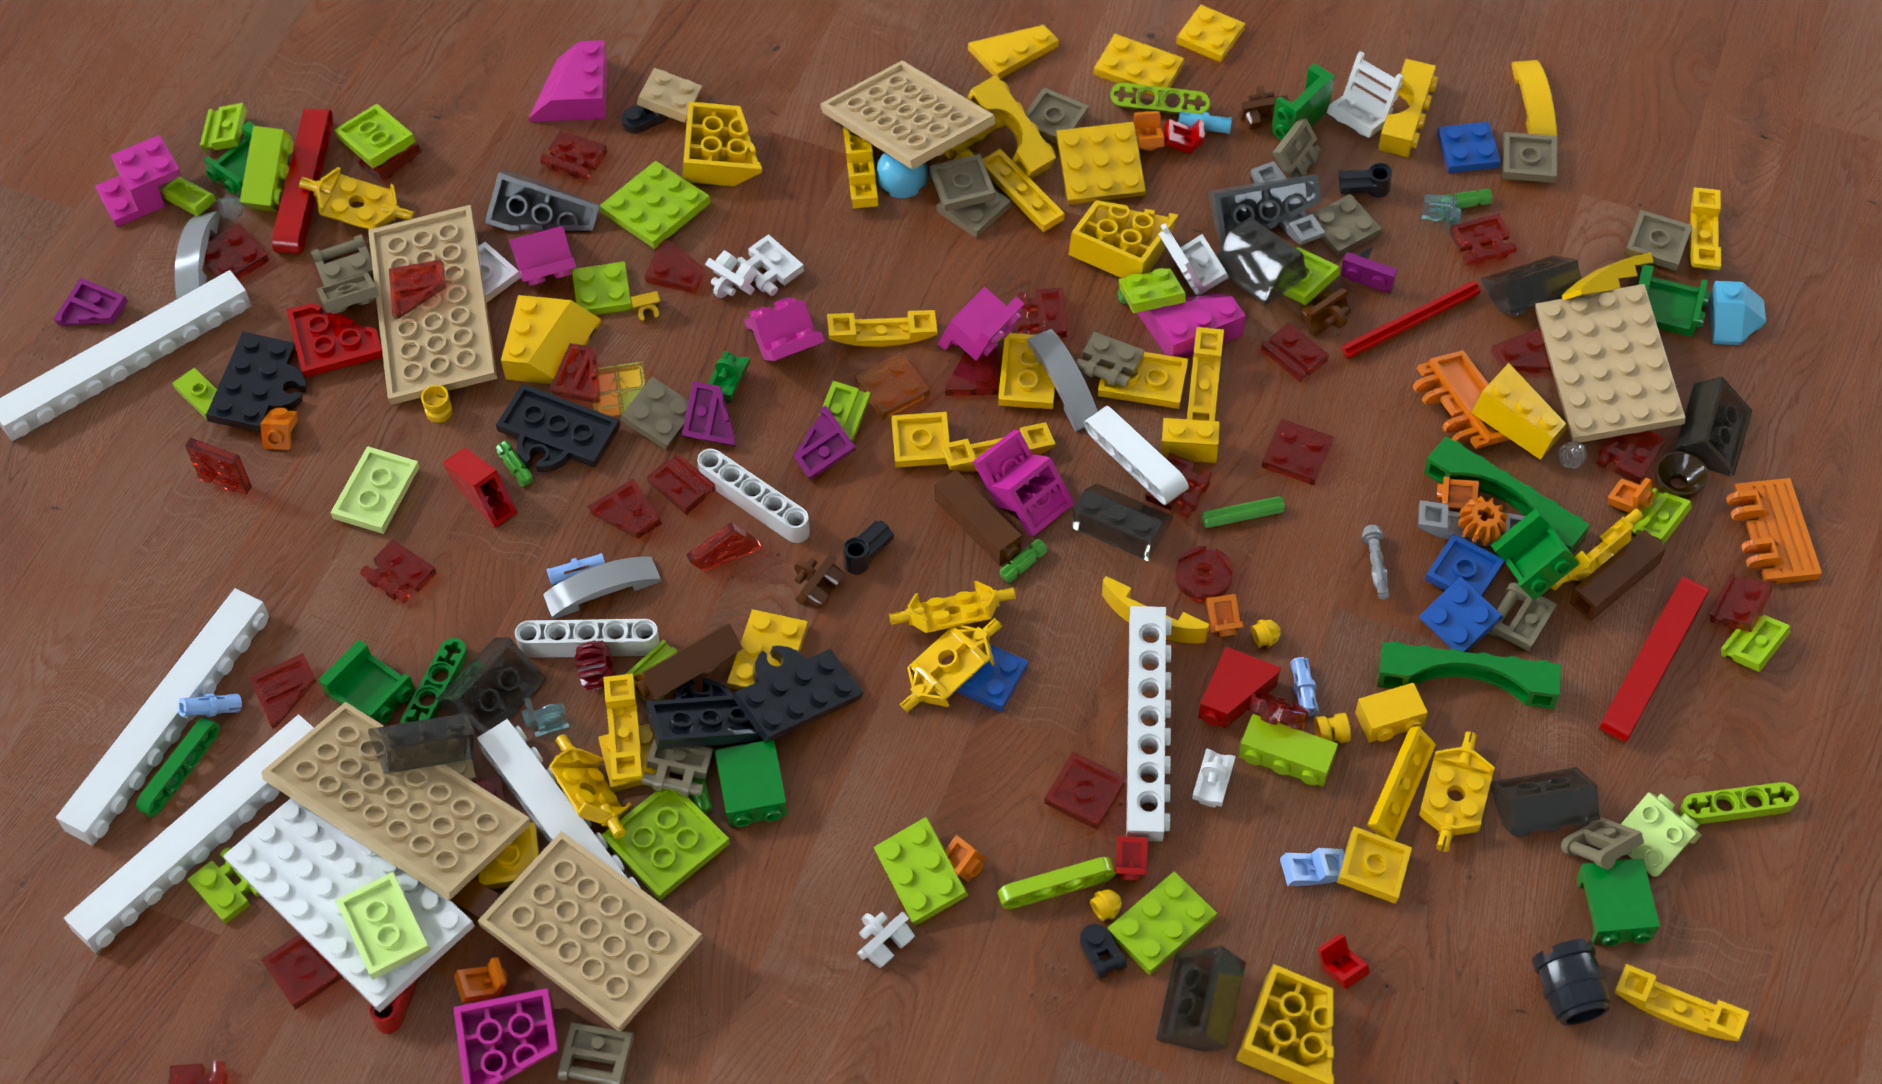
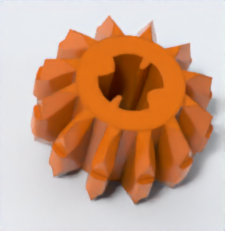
M1482 496L1477 498L1476 501L1470 499L1459 512L1458 528L1464 529L1463 537H1472L1473 544L1478 540L1481 541L1483 546L1487 545L1489 541L1494 543L1507 529L1506 521L1508 514L1502 513L1503 505L1495 506L1493 504V498L1488 500V502H1485Z

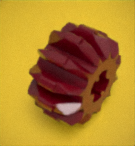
M603 640L589 641L577 646L575 660L578 671L577 676L580 677L581 684L587 691L604 689L603 677L615 676L609 647Z

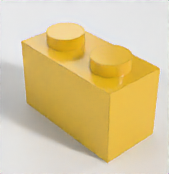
M1163 418L1162 456L1172 461L1216 463L1219 444V421Z
M1414 683L1358 699L1355 711L1369 743L1377 740L1380 742L1387 741L1394 735L1404 732L1408 733L1410 727H1424L1428 713Z

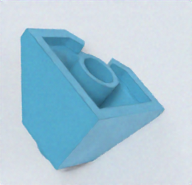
M1715 281L1708 300L1712 344L1741 345L1750 334L1765 325L1764 299L1743 282Z

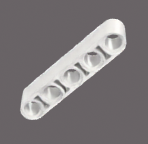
M1105 406L1084 421V427L1092 439L1163 505H1166L1189 489L1182 473L1109 406Z
M706 449L700 452L697 459L700 478L705 484L788 541L801 543L809 537V517L805 509L718 450Z
M650 619L530 620L520 623L515 629L519 651L525 657L530 658L575 657L577 646L594 640H603L609 647L612 656H646L660 643L657 625ZM621 636V638L619 639H612L614 637ZM644 636H651L647 639H641ZM558 637H564L561 640H554ZM586 637H592L591 639L583 640Z

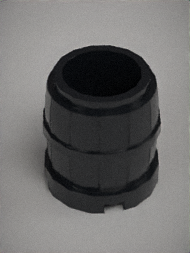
M1585 939L1559 943L1552 946L1553 952L1545 956L1544 952L1541 951L1532 958L1531 962L1535 973L1540 976L1545 1000L1548 1001L1556 1020L1560 1021L1561 1025L1571 1026L1585 1023L1606 1014L1610 1010L1609 1004L1611 1000L1605 983L1606 978L1595 958L1596 951L1591 940L1586 943Z

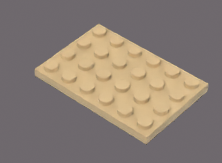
M900 61L821 103L822 113L910 169L920 167L930 159L942 155L950 148L962 144L965 140L984 132L987 128L996 124L992 113L904 61Z
M1645 284L1581 295L1570 300L1563 301V299L1535 304L1536 315L1572 444L1685 424L1684 411Z
M563 831L550 842L478 920L479 925L619 1032L626 1027L703 939L699 931Z

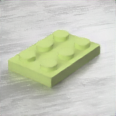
M367 446L330 512L332 518L384 534L420 468L418 461Z
M393 872L336 900L372 980L431 951Z

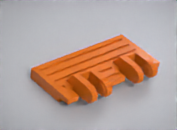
M1464 350L1430 358L1427 363L1417 366L1416 369L1422 375V378L1414 382L1412 387L1417 393L1428 391L1422 397L1425 405L1441 402L1449 414L1454 417L1447 420L1442 426L1445 433L1461 430L1453 435L1452 440L1458 441L1463 445L1471 443L1475 449L1510 440L1471 413L1482 391L1488 386V382Z
M1784 478L1735 484V492L1726 497L1727 504L1731 506L1750 505L1734 508L1731 512L1733 520H1751L1746 522L1751 540L1745 541L1741 545L1742 551L1746 554L1765 552V554H1756L1747 558V566L1751 569L1767 568L1761 571L1764 582L1775 581L1776 584L1820 579L1822 571L1791 479Z

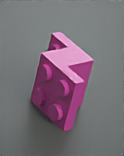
M160 135L111 155L119 176L95 185V188L116 227L165 207L157 186L182 175Z
M563 226L509 240L521 281H528L529 285L545 282L544 276L554 274L555 278L571 275V269L576 268Z
M984 287L950 321L938 345L945 351L952 344L955 346L959 345L976 361L983 354L988 357L997 347L998 341L1001 338L1005 339L1013 331L1014 325L1022 317L1019 312L1024 303L1015 297L1006 306Z
M787 297L774 302L775 307L772 309L769 306L749 312L750 317L744 319L747 329H752L763 360L775 361L825 342L822 332L815 331L805 301L796 300L795 297Z
M1019 430L1010 432L973 461L996 506L1015 511L1028 535H1036L1075 504L1052 459L1032 454Z

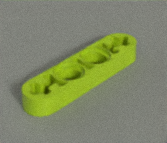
M1118 83L1113 86L1110 92L1113 104L1120 108L1159 111L1179 115L1180 111L1203 115V112H1208L1210 108V99L1205 93L1200 91ZM1120 89H1125L1126 94L1133 95V90H1138L1136 93V104H1131L1133 99L1125 97L1123 102H1120L1115 93H1120ZM1145 91L1152 92L1155 96L1154 102L1150 105H1144L1140 101V96ZM1171 94H1175L1180 98V104L1175 108H1170L1165 103L1166 98ZM1184 95L1189 96L1188 101L1196 102L1197 98L1200 97L1206 105L1201 106L1200 110L1197 111L1194 105L1187 104V110H1184Z
M1786 782L1694 793L1684 798L1680 807V815L1682 817L1684 813L1687 814L1699 825L1783 814L1794 809L1799 799V793L1792 784ZM1779 793H1782L1785 798L1789 797L1788 802H1784L1783 798H1777ZM1746 797H1758L1762 802V806L1758 808L1750 806L1746 801ZM1720 799L1727 800L1731 803L1732 810L1723 811L1719 809L1716 801ZM1690 805H1694L1696 809H1701L1699 814H1696L1693 809H1689Z
M1100 857L1007 884L998 890V896L1004 909H1014L1104 883L1112 879L1116 872L1109 857Z

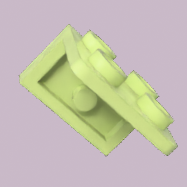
M1648 792L1621 825L1642 832L1644 843L1634 848L1627 855L1632 859L1643 858L1646 871L1650 875L1658 877L1688 843L1694 844L1702 834L1696 830L1699 825L1685 813L1681 817L1672 810L1675 804L1661 793L1657 797L1655 794Z

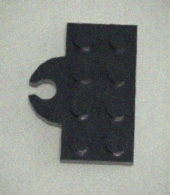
M242 331L206 413L207 421L261 433V422L270 410L276 408L292 410L303 401L302 394L298 392L292 394L285 392L289 388H296L300 392H306V381L303 374L296 367L290 365L296 351L295 343Z
M525 384L520 386L496 424L498 432L518 439V455L527 468L532 465L531 458L537 453L545 454V457L537 462V472L555 471L564 466L569 459L595 468L621 426L620 420Z
M777 645L772 646L770 655L778 660L781 665H771L767 660V654L762 651L753 666V680L755 683L736 691L733 699L764 742L768 743L860 700L863 692L831 649L806 659L795 649Z
M703 678V692H697L694 690L695 682L691 679L677 688L674 699L646 701L645 711L658 749L764 741L733 699L734 695L729 688L720 682Z

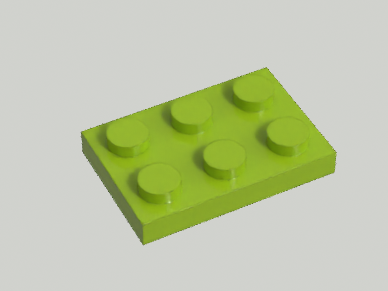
M378 104L334 129L337 137L371 168L384 164L389 158L405 151L416 142L413 134Z
M927 817L874 847L908 916L915 926L969 896L958 874L954 872L955 869Z
M1173 872L1111 924L1107 930L1110 932L1113 940L1150 976L1217 918V912L1181 877Z

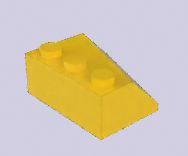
M699 102L688 103L683 161L684 180L689 183L735 187L762 173V167L757 160L754 144L751 143L748 134L749 130L740 106Z
M1096 200L1071 232L1068 255L1120 278H1126L1131 274L1149 273L1166 247L1159 235L1163 231L1161 225L1165 223L1172 233L1178 219V214L1169 213V217L1155 215V210L1145 209L1144 212L1129 210L1126 205Z
M518 295L501 358L505 379L559 385L576 361L575 357L580 349L589 342V336L593 330L598 329L602 323L601 319L572 300Z
M1509 363L1482 391L1471 411L1473 415L1540 460L1568 428L1559 415Z
M1273 964L1265 978L1236 1060L1292 1084H1334V1075H1332V1059L1334 1058L1332 1046L1333 988Z

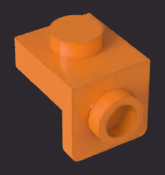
M1160 112L1135 113L1134 127L1138 149L1153 151L1157 147H1164Z
M276 408L268 412L261 422L264 449L289 450L291 448L290 432L298 422L297 411Z
M1444 477L1443 484H1438L1437 501H1442V504H1448V509L1461 510L1470 499L1477 500L1479 481L1453 480L1450 477Z
M1621 478L1607 497L1608 505L1631 513L1634 509L1642 512L1645 507L1651 505L1654 499L1652 480L1645 478L1641 485Z
M1236 594L1206 599L1211 633L1219 632L1220 637L1237 635V629L1243 628L1244 625L1243 621L1240 622Z
M958 835L954 837L945 849L955 869L954 872L967 882L981 872L983 863L987 859Z
M498 957L491 958L486 967L457 970L454 975L462 1003L497 999L507 984V974L505 969L501 968Z

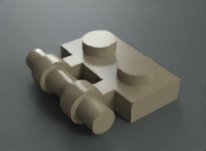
M1306 118L1298 119L1273 151V155L1283 173H1290L1289 178L1307 176L1306 171L1309 167H1313L1316 164L1318 155L1321 153V148L1313 145L1317 137Z
M1093 332L1083 351V359L1089 361L1078 359L1076 365L1086 376L1092 378L1097 376L1107 380L1108 384L1114 386L1119 384L1127 387L1130 377L1123 375V373L1134 376L1144 357V349ZM1100 365H1103V366H1106V367H1108V368H1111V370H1110V369H1107V368H1104V367H1101Z
M653 739L647 760V768L656 769L657 772L656 775L644 773L642 784L653 786V790L657 791L667 789L680 792L681 796L689 797L691 794L701 797L704 785L692 782L694 778L706 780L713 749L702 746L658 749L655 739ZM667 772L684 775L683 780L666 777Z

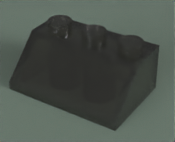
M1248 218L1229 232L1217 257L1227 272L1228 279L1265 305L1307 277L1303 252L1252 218Z
M1552 255L1482 277L1481 280L1498 310L1508 313L1513 317L1525 314L1526 309L1535 308L1537 303L1562 299V295L1581 279L1577 259Z
M1723 376L1694 383L1685 413V424L1681 426L1675 448L1680 452H1687L1698 457L1704 463L1707 470L1733 476L1736 472L1753 410Z
M1097 483L1085 489L1074 507L1072 528L1149 561L1172 522L1173 515Z
M495 637L436 700L457 722L477 736H481L506 719L509 720L547 679L510 637Z
M467 713L368 729V734L384 774L473 759L475 732Z
M1577 767L1490 783V789L1501 823L1512 835L1528 836L1532 831H1557L1561 829V826L1571 824L1574 826H1586L1590 824V821L1600 820L1597 784Z
M1223 946L1176 953L1156 1039L1160 1042L1202 1052L1228 1049L1246 962Z

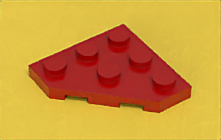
M315 303L286 310L304 378L383 357L379 336L374 328L369 326L366 328L355 324L354 320L338 313H327L322 309V306Z

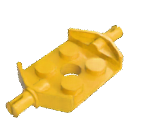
M340 167L321 178L320 181L302 177L299 183L300 188L314 191V196H317L320 215L367 230L385 226L392 220L395 221L396 217L410 220L414 216V211L400 208L397 205L393 184L390 185V189H386L340 174ZM352 202H360L363 206L353 208L350 204Z
M1634 509L1626 517L1623 516L1599 537L1603 542L1587 555L1583 551L1578 553L1575 558L1580 564L1550 588L1557 590L1565 582H1582L1631 541L1633 525L1643 518L1642 513L1638 509Z
M974 581V592L963 591L955 596L946 598H931L927 602L920 603L918 593H916L908 604V609L889 613L891 626L908 622L909 626L913 625L925 633L979 621L982 622L992 619L996 608L1000 606L999 602L1016 599L1013 587L996 591L981 582Z
M993 618L983 629L964 625L948 629L907 667L912 685L910 689L912 693L899 704L902 709L909 713L911 709L922 701L948 707L949 703L946 699L988 661L992 666L995 664L988 641L992 635L1002 628V625ZM955 656L950 664H941L945 657Z
M1470 731L1465 732L1462 747L1435 752L1419 813L1422 819L1439 831L1438 834L1440 836L1436 848L1441 851L1445 841L1443 852L1449 851L1451 839L1454 835L1479 831L1495 769L1493 765L1474 751L1477 734L1473 732L1469 742ZM1458 791L1463 795L1464 799L1453 801L1447 793Z
M566 734L558 736L556 743L559 745L562 753L555 757L549 768L575 811L583 819L600 823L602 826H608L615 839L623 837L626 830L619 822V819L626 814L631 807V803H627L625 807H622L616 795L605 781L603 774L598 769L604 759L583 749L576 748L572 745Z

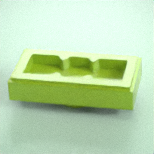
M182 177L175 178L160 191L162 198L197 217L216 202L214 194Z
M193 368L172 384L174 389L207 420L206 413L217 389L199 371Z

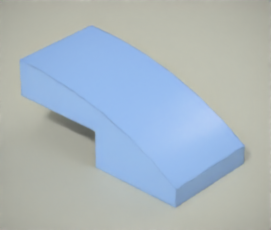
M1317 848L1312 854L1285 853L1280 858L1287 886H1307L1337 882L1345 855L1343 849Z

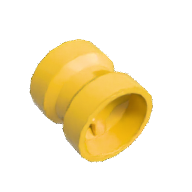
M432 385L423 390L421 401L427 418L434 423L447 421L453 413L447 389L440 385Z
M1345 713L1335 714L1332 718L1325 716L1314 718L1315 736L1329 741H1338L1339 743L1350 742V725Z

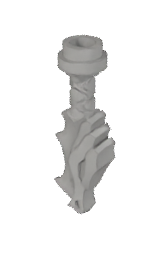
M1368 525L1363 529L1362 540L1365 544L1369 545V551L1371 552L1372 579L1374 586L1377 588L1378 598L1386 599L1389 598L1387 569L1383 565L1384 556L1379 544L1384 539V535L1379 526Z

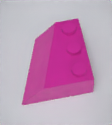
M604 40L579 41L556 60L531 112L529 122L606 119L608 60Z
M1216 293L1185 297V303L1138 312V315L1163 353L1168 356L1181 358L1194 356L1197 327L1223 329V343L1242 336L1244 331L1245 314L1232 296Z
M548 988L453 1007L464 1084H499L558 1051L554 1003Z

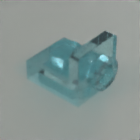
M1425 194L1421 219L1448 221L1447 233H1453L1454 225L1459 224L1461 218V208H1457V197Z
M524 699L527 709L522 710V715L526 728L533 727L535 737L570 727L563 702L549 704L534 711L531 699Z

